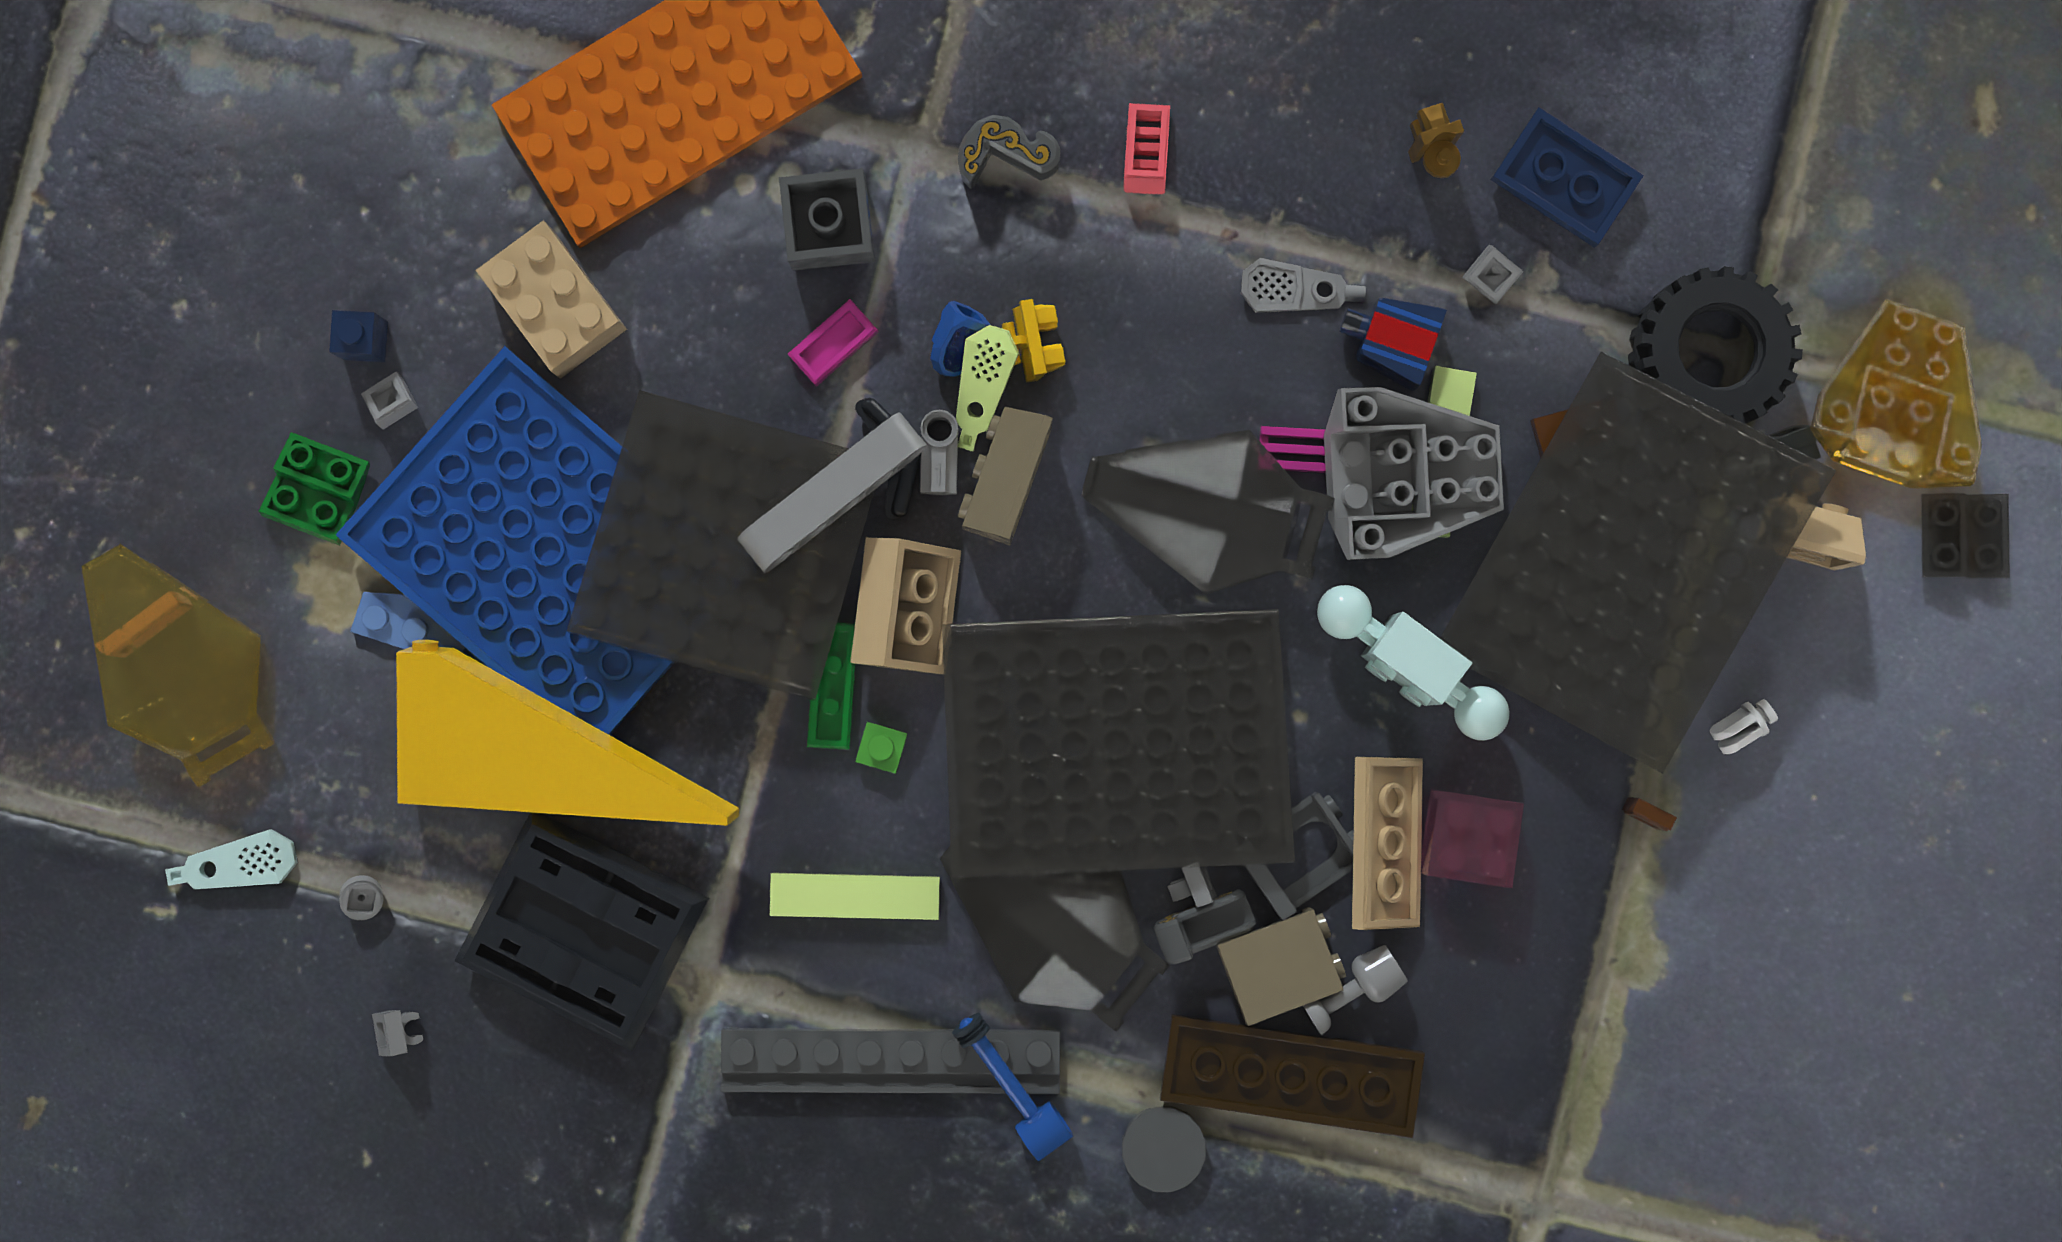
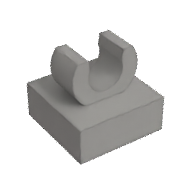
M1200 857L1187 862L1182 867L1185 877L1168 885L1173 902L1192 895L1197 908L1212 903L1217 895L1203 858Z
M387 1010L372 1014L379 1056H395L408 1053L406 1045H416L423 1041V1035H412L409 1037L404 1030L408 1021L419 1019V1013L405 1012L401 1014L400 1010Z

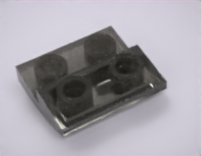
M1921 494L1922 578H2010L2009 494Z

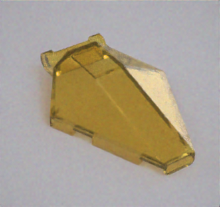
M122 543L81 566L109 727L181 760L197 787L210 782V776L261 747V749L265 750L275 744L271 733L257 713L261 636L234 617H229L210 604L207 599L155 564L149 563L122 545ZM247 724L251 734L202 762L199 760L196 753Z

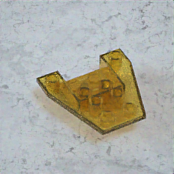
M1888 299L1882 302L1817 397L1810 430L1832 461L1911 489L1972 486L1975 483L1982 451V440L1965 326Z

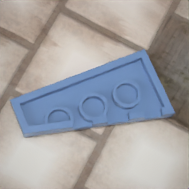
M363 592L350 632L402 649L412 647V641L437 640L439 641V647L455 648L484 664L404 594Z

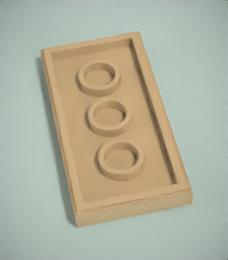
M1355 757L1352 929L1374 930L1420 927L1423 758Z

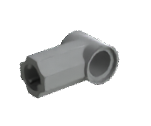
M933 410L925 415L920 427L921 438L927 444V447L921 452L920 493L957 494L958 424L954 416L948 411ZM935 421H945L951 426V435L946 440L935 441L928 435V429Z

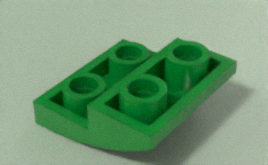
M291 432L273 468L276 476L259 509V513L265 518L340 546L342 540L336 536V533L355 512L368 475L370 463L364 459Z

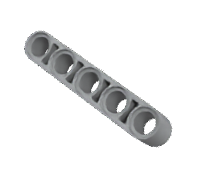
M900 412L894 414L751 524L740 534L737 540L764 573L769 572L915 459L927 447V444Z

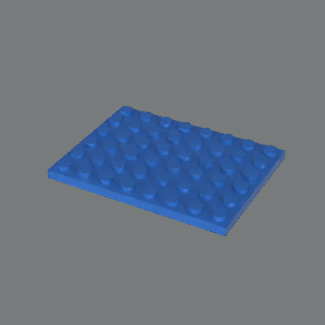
M506 346L501 349L336 533L340 540L487 667L610 736L758 568L757 563L752 557Z

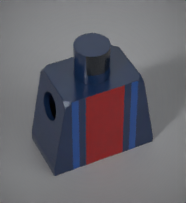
M1379 298L1374 304L1370 316L1347 308L1339 332L1361 340L1355 357L1357 361L1405 388L1414 391L1422 383L1447 310L1439 307Z

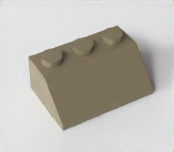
M1004 407L1001 417L993 415L986 434V439L992 440L988 455H979L972 474V478L977 479L978 483L973 496L965 494L958 513V517L964 519L963 530L1011 546L1052 430V417Z

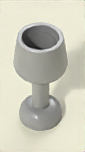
M1386 945L1366 952L1353 960L1351 969L1355 979L1345 984L1343 991L1303 1005L1321 1035L1328 1031L1331 1026L1329 1014L1363 993L1373 1002H1383L1408 982Z

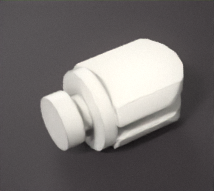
M1765 699L1756 703L1757 708L1751 703L1745 702L1741 705L1740 709L1710 728L1709 731L1714 740H1720L1718 746L1723 754L1735 753L1760 736H1765L1769 733L1766 722L1772 724L1778 720V717Z

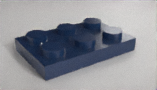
M1538 108L1490 180L1595 248L1599 245L1644 175L1543 109Z

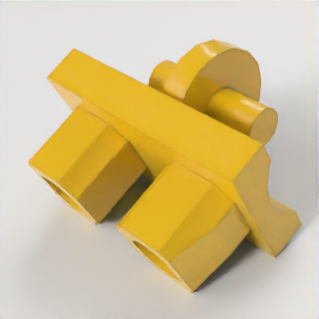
M1033 299L1021 300L1019 302L1020 306L1012 309L1016 332L1014 322H1006L1001 325L1002 329L1010 331L1018 351L1020 349L1026 382L1038 381L1046 373L1060 369L1065 365V356L1061 343L1042 346L1039 332L1055 330L1058 327L1056 309L1054 305H1034ZM1020 353L1018 355L1015 365L1021 363Z

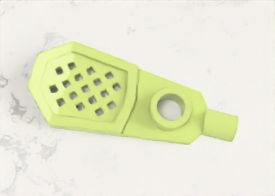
M988 325L965 339L956 421L962 428L958 443L960 448L974 451L977 435L988 430L1019 355L1009 330ZM972 402H978L982 405V415L977 416L971 412L970 404Z

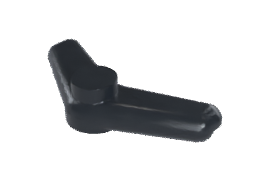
M869 397L859 400L855 405L857 414L871 431L892 416L874 398ZM921 453L888 479L885 514L889 519L893 520L904 517L908 512L921 460Z

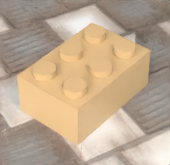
M544 220L476 269L478 275L548 369L560 379L627 330L556 233Z

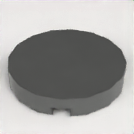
M1173 1106L1148 1108L1141 1111L1128 1123L1122 1137V1158L1128 1173L1140 1186L1154 1192H1174L1188 1186L1199 1175L1206 1158V1142L1199 1124L1187 1112Z

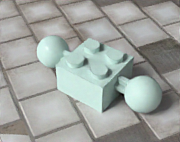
M1339 585L1329 589L1322 596L1318 604L1317 616L1325 632L1339 639L1358 637L1368 646L1361 654V657L1368 661L1365 668L1384 682L1387 679L1390 681L1394 680L1401 685L1402 689L1399 693L1408 701L1418 707L1421 705L1426 707L1427 705H1442L1446 702L1454 708L1455 721L1461 732L1475 740L1492 739L1505 729L1509 720V706L1503 695L1490 687L1477 686L1468 688L1461 683V678L1472 665V662L1402 611L1390 615L1386 622L1381 624L1372 617V607L1368 597L1354 586Z

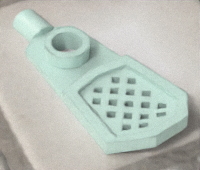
M269 829L188 856L184 866L165 869L168 886L187 882L193 889L279 884L283 882L298 862L294 842ZM209 861L213 862L216 866V873L213 877L207 876L204 871L205 864Z

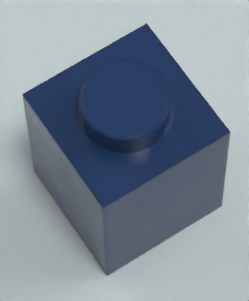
M332 310L329 352L343 360L385 362L388 321L375 312Z

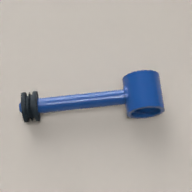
M975 1013L968 1018H964L956 1026L952 1034L957 1038V1041H960L959 1044L962 1048L969 1046L974 1048L1022 1114L1023 1119L1015 1125V1129L1032 1155L1040 1161L1074 1137L1066 1121L1050 1101L1043 1106L1037 1107L985 1036L990 1027L985 1023V1020H982L981 1014Z

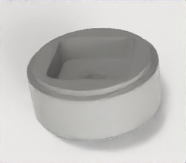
M365 875L348 879L342 885L339 893L341 910L346 916L354 920H367L374 917L383 905L381 885L374 878Z

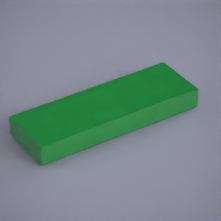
M819 621L815 623L807 747L850 750L856 664L850 662L855 624Z

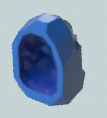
M951 301L942 310L941 320L932 338L933 347L930 359L934 370L944 376L955 377L961 375L965 339L984 327L991 325L983 314L956 301Z

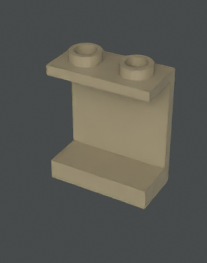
M1306 907L1301 909V914L1216 945L1247 1026L1344 990L1340 979L1345 978L1346 973L1338 953L1331 955L1325 939L1330 938L1331 933L1323 913L1316 915L1314 909Z

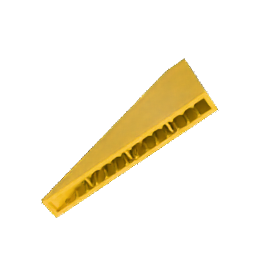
M415 640L412 641V647L396 652L397 803L724 826H728L739 817V807L455 648L439 647V641Z

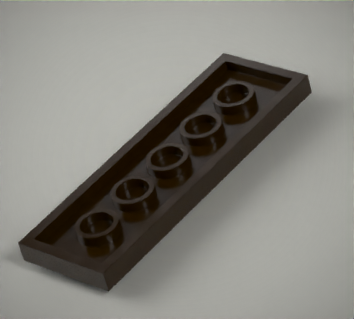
M1171 1014L1160 1101L1413 1138L1425 1053L1404 1048Z

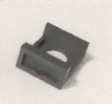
M1314 792L1232 848L1282 921L1297 912V907L1353 870L1354 830L1346 833L1337 820L1343 814L1330 795L1323 798L1320 793ZM1310 822H1323L1333 829L1337 838L1334 854L1328 860L1282 890L1259 855Z

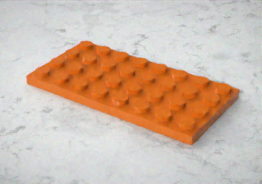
M664 0L491 105L579 248H582L853 84L863 76L817 0Z

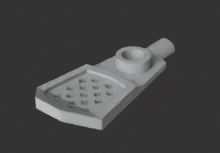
M1259 258L1242 272L1241 295L1255 313L1339 309L1344 301L1364 303L1366 286L1346 285L1342 275ZM1320 283L1328 284L1331 287V295L1328 297L1320 296L1316 290L1317 285Z

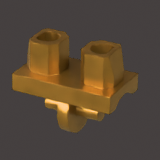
M1439 103L1419 110L1416 114L1418 119L1411 122L1410 128L1415 141L1408 153L1412 163L1419 161L1424 155L1423 163L1426 171L1433 177L1447 178L1454 174L1460 165L1461 156L1455 144L1464 133L1461 120L1449 122L1443 103Z

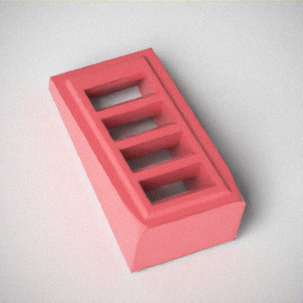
M1129 103L1124 169L1125 192L1141 194L1165 193L1170 105ZM1136 121L1161 122V128L1136 126ZM1135 138L1160 139V143L1135 142ZM1134 155L1159 156V160L1134 159Z

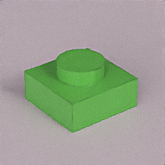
M867 722L855 762L896 774L908 733Z

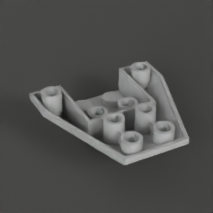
M1382 387L1341 388L1337 390L1324 433L1328 520L1347 560L1389 558L1504 510L1499 425Z

